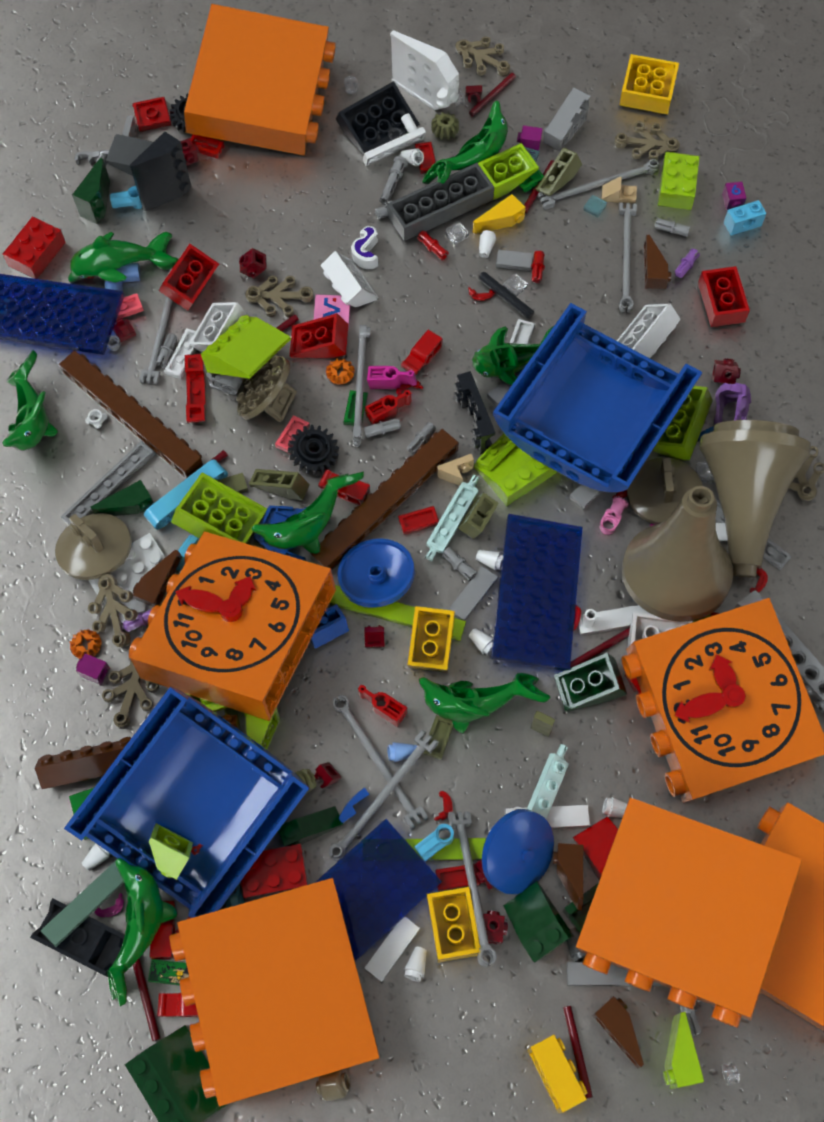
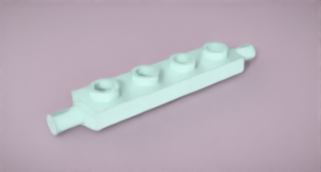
M472 475L469 483L462 482L426 543V546L430 548L425 556L427 560L432 561L437 552L443 554L478 495V489L475 487L480 479L478 476Z
M563 744L559 745L557 754H549L527 807L528 810L542 815L545 819L548 817L569 765L564 759L568 747Z

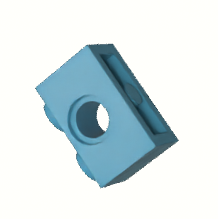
M757 200L727 210L723 223L730 236L762 226L766 211L760 201Z

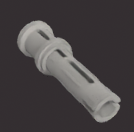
M401 156L394 158L393 167L388 172L389 178L379 199L384 205L391 200L398 181L403 178L404 168L408 166V161Z

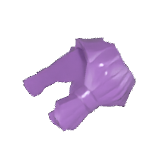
M722 384L715 394L716 414L714 425L722 422L724 407L727 403L737 402L734 420H740V417L741 420H747L749 404L752 403L750 389L746 384Z

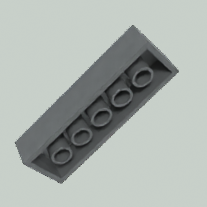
M475 163L451 174L443 184L436 181L388 203V218L402 239L406 241L419 235L422 231H428L492 201L494 186L478 163Z

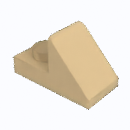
M618 177L602 186L601 201L636 203L637 186L621 185L622 177Z
M472 454L437 466V477L460 486L463 482L460 473H467L474 468Z

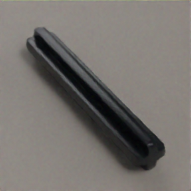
M482 272L479 275L478 279L524 317L530 319L534 315V311L489 274Z

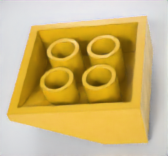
M631 54L619 105L668 115L679 63Z

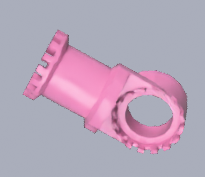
M620 496L613 498L611 507L606 510L601 519L599 528L605 535H611L616 531V527L622 518L621 514L629 506L627 500L622 499ZM611 522L614 527L606 529L603 523Z

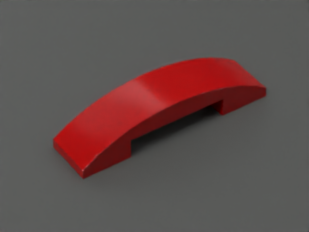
M201 354L185 355L187 386L186 422H205L206 386L204 362Z

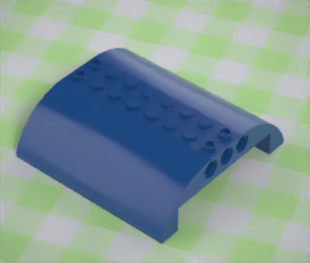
M570 303L493 411V416L501 430L516 446L542 464L588 488L603 492L625 491L633 482L699 380L702 372L685 364L680 373H676L584 324L587 311Z
M169 687L64 829L81 841L85 836L113 856L125 860L130 865L146 869L155 878L158 887L189 908L188 916L194 918L220 910L309 790V786L272 753L220 715L184 692ZM156 823L193 842L192 847L198 844L203 845L200 848L199 854L194 856L192 852L190 853V858L177 880L173 877L167 878L157 870L149 844V839Z

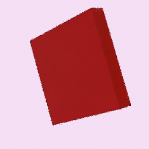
M165 96L132 103L139 132L172 125Z

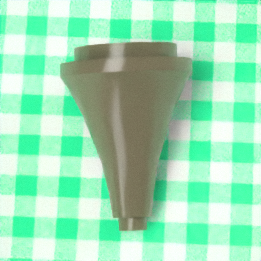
M732 420L717 423L714 425L713 432L701 436L700 451L705 457L715 481L725 519L728 555L733 566V576L744 578L756 577L757 568L762 567L766 544L777 512L789 486L802 465L810 457L811 443L799 437V430L794 426L763 420Z
M696 486L686 492L670 517L661 524L650 526L638 533L631 540L625 551L622 562V578L629 595L641 608L662 619L693 621L706 617L722 605L731 588L733 567L727 551L719 542L717 536V501L709 488Z

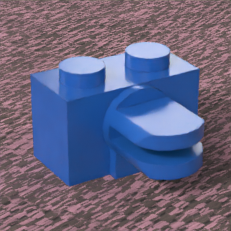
M337 604L326 609L310 642L315 649L349 631L346 617Z

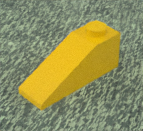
M511 194L473 221V233L477 234L485 230L492 231L512 227L524 219L526 207Z

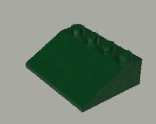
M186 1025L145 1049L124 1064L158 1122H206L228 1105L219 1106L216 1096L206 1099L202 1088L200 1071L210 1068L209 1062L202 1051H195L191 1033Z

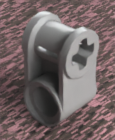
M207 373L208 383L211 388L232 395L237 394L243 381L241 377Z

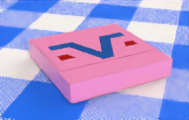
M316 295L313 320L337 313L348 323L349 329L350 304L346 305L341 300V295Z

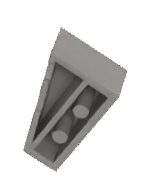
M573 87L551 123L544 129L543 143L561 151L587 120L591 96Z

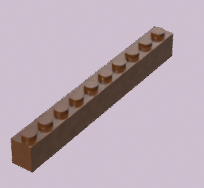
M74 350L59 363L62 373L185 479L203 466L202 455L196 449L192 450L189 448V444L183 438L179 439L171 428L167 429L163 426V422L158 417L154 418L151 412L145 406L141 407L132 395L129 397L126 391L120 385L116 386L107 374L104 376L98 366L95 364L91 365L85 355H79Z
M441 429L438 433L435 432L425 445L422 444L418 448L414 456L408 457L400 469H395L387 481L381 482L373 494L370 493L360 506H356L350 516L343 518L334 531H329L325 535L324 540L320 543V552L318 554L310 553L311 560L315 564L331 568L332 571L351 548L363 542L437 471V466L446 463L458 451L459 442L444 429Z
M238 715L222 716V718L242 731ZM124 737L116 742L106 741L93 747L84 746L75 751L65 750L57 755L51 756L47 754L40 757L36 763L35 771L41 788L47 789L103 776L130 741L131 737Z

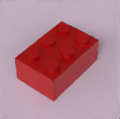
M32 216L2 255L8 267L37 280L66 241L61 229Z
M189 243L158 291L189 311L219 263Z
M737 267L702 271L698 285L710 326L717 327L746 322L750 309Z
M301 844L265 850L260 854L241 880L243 897L246 902L308 885Z

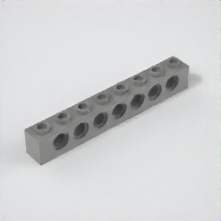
M754 590L739 601L734 609L763 600V598ZM777 615L793 658L799 661V664L796 663L807 693L815 702L816 708L824 713V694L819 691V688L824 689V667ZM805 673L811 674L813 679L807 678Z

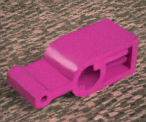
M394 366L368 367L367 382L370 389L393 390L399 388L401 384L417 385V379L413 370L399 372Z

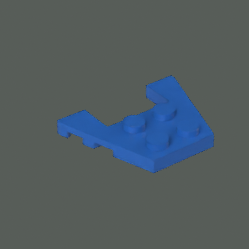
M269 505L260 524L284 522L290 516L298 514L304 509L291 506ZM255 533L254 541L264 549L306 561L305 557L289 552L290 549H278L268 545L261 535Z

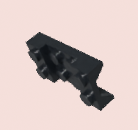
M469 371L457 375V381L454 383L456 390L454 397L456 402L460 403L461 408L467 407L469 416H473L474 438H472L474 448H478L479 453L483 454L492 445L490 438L496 432L473 375Z
M52 898L48 914L40 928L33 932L30 938L108 977L107 971L113 965L121 950L125 934L88 917L55 947L40 930L67 905Z

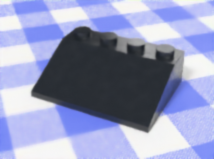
M394 81L343 109L336 117V121L344 134L363 155L406 134L408 131L401 120L403 115L409 113L416 127L420 125Z
M167 132L161 134L130 164L144 211L181 198L192 187L181 141Z

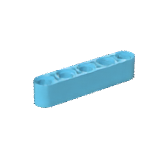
M215 459L210 460L146 509L144 517L156 530L162 529L172 521L175 509L202 472L217 481L226 478L228 472Z

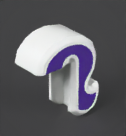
M373 226L364 227L360 231V238L353 241L351 246L353 262L363 269H374L378 266V257L370 252L378 243V233Z

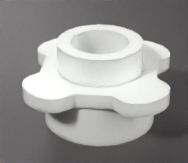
M93 409L88 413L85 421L87 424H91L98 429L102 427L103 421L107 420V415L98 409Z

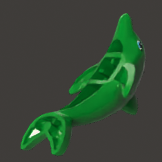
M499 101L493 102L488 118L479 134L469 139L461 147L457 155L435 162L424 176L423 184H430L437 177V182L443 184L449 178L451 171L465 169L500 152L507 137L508 124L501 113Z
M112 232L104 236H98L92 244L83 247L74 254L70 261L71 273L68 276V281L73 283L92 276H98L110 282L124 281L127 277L116 269L144 260H150L160 269H171L179 260L166 254V248L172 238V234L169 232L160 233L147 247L127 241L111 240L114 235Z
M505 326L497 329L491 336L489 344L474 353L472 365L475 371L486 378H500L506 384L512 386L517 379L515 374L525 368L554 326L548 329L540 344L505 343L508 328Z
M34 350L31 351L19 368L13 370L7 379V383L16 387L18 407L16 422L9 425V436L3 440L2 444L5 447H13L20 451L35 447L43 436L52 437L58 434V430L48 422L47 413L43 405L46 392L43 391L38 395L27 380L37 359V353Z
M364 472L347 473L327 479V485L324 490L303 511L290 516L284 522L278 524H255L251 530L261 535L268 545L272 547L293 549L302 546L308 552L318 554L320 552L318 537L330 520L338 490L363 479Z
M517 673L510 683L488 688H471L473 683L470 681H458L451 683L449 686H444L425 677L419 679V683L424 690L426 705L435 714L452 720L454 728L459 733H465L471 721L489 716L516 695L543 703L551 698L548 694L534 686L539 678L526 673Z
M118 858L115 864L125 885L128 897L125 913L127 925L121 950L113 965L107 971L112 1000L117 998L118 1005L121 1007L126 1003L127 997L124 974L149 947L161 923L176 918L178 913L171 904L162 901L157 882L146 869L130 865L125 860Z

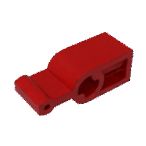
M428 329L414 345L409 356L401 363V368L406 371L413 370L416 376L421 368L426 366L442 348L443 338Z
M405 390L403 394L397 397L393 395L384 396L365 406V414L370 423L373 425L380 423L379 421L385 422L397 416L399 408L411 404L410 390Z
M326 470L318 487L324 489L327 485V479L339 475ZM358 481L355 484L340 488L337 497L360 506L370 494V485Z
M359 686L358 695L360 698H365L372 703L373 711L396 727L401 724L408 713V708L386 693L378 692L373 694L366 689V686ZM384 701L385 705L378 706L377 702Z
M164 901L175 908V901ZM175 918L161 923L150 944L151 959H174L170 935L175 934Z
M159 993L158 1017H198L196 1004L185 1006L181 993Z

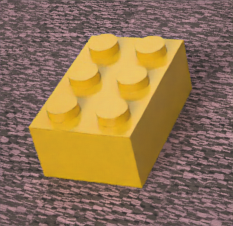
M415 606L407 664L409 668L448 673L455 611Z
M469 887L427 894L438 963L478 956L480 943Z
M552 1035L531 1046L527 1051L559 1114L587 1100L585 1097L587 1090L582 1081H577L574 1075L577 1072L571 1059H566L563 1053L566 1049L560 1037L556 1039L555 1035Z

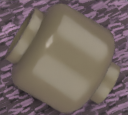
M343 1070L319 1076V1081L316 1082L317 1093L325 1101L343 1099L351 1088L349 1075L346 1072L344 1073Z

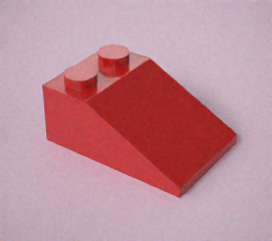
M336 313L293 325L289 356L291 358L331 359L346 355L348 323Z
M605 817L573 837L576 844L583 845V855L599 881L618 832V828L609 817Z

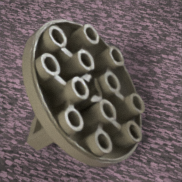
M274 356L252 378L245 381L243 392L236 398L238 402L237 413L240 417L248 420L265 411L278 422L283 421L288 407L297 393L286 383L290 370V363L286 358Z
M655 458L644 463L627 489V497L631 508L639 517L656 525L661 524L670 517L686 492L696 486H703L696 471L686 463L672 458Z
M74 514L69 518L71 524L61 533L55 547L56 560L67 575L81 580L98 579L104 574L114 572L125 563L131 550L132 538L126 524L122 520L109 514H91L82 518Z

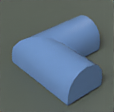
M130 263L116 269L127 278L120 282L105 281L106 299L123 297V283L140 281L139 263Z

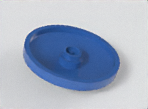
M379 538L361 542L351 548L342 558L337 576L343 594L351 602L363 607L375 608L392 604L407 593L414 580L415 567L409 551L403 545L393 540Z
M518 809L504 815L492 827L482 851V868L487 881L494 888L506 894H519L536 881H540L550 865L554 851V836L548 821L534 811Z

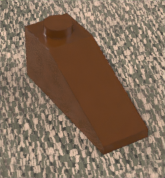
M646 235L644 242L645 288L666 289L667 283L671 282V271H668V263L651 236Z
M174 550L142 576L139 583L135 584L133 596L137 601L153 607L155 605L160 606L166 593L168 581L175 574L182 559L179 551Z
M558 843L557 852L553 851V864L557 865V875L577 910H582L583 845Z
M613 996L592 1016L637 1069L641 1068L644 1063L630 1015L626 1010L628 1007L621 998L616 999Z

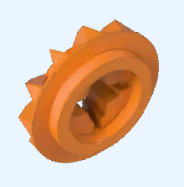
M336 358L335 361H330V364L326 366L327 378L334 384H346L354 377L355 369L351 361H346L345 358L343 360ZM343 367V371L338 376L337 370Z
M90 629L80 630L77 634H73V638L70 641V650L79 659L83 658L85 653L94 657L101 649V638L96 631L94 632ZM83 638L89 642L88 650L84 646H80L83 644Z

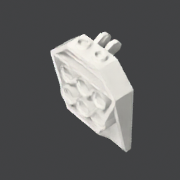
M393 30L390 33L392 45L391 82L394 81L397 86L433 110L447 108L456 102L459 97V73L447 53Z

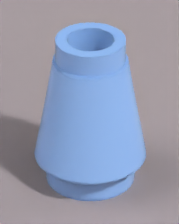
M396 742L389 744L387 747L389 761H394L395 763L408 759L417 745Z

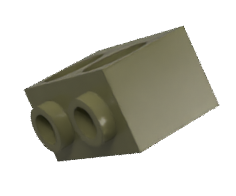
M483 492L475 499L458 529L474 539L482 533L499 503Z

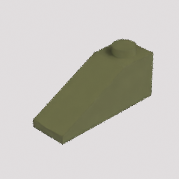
M563 148L537 186L536 191L551 196L572 180L582 166L578 154Z
M255 469L249 482L251 487L293 500H303L310 486L299 472Z

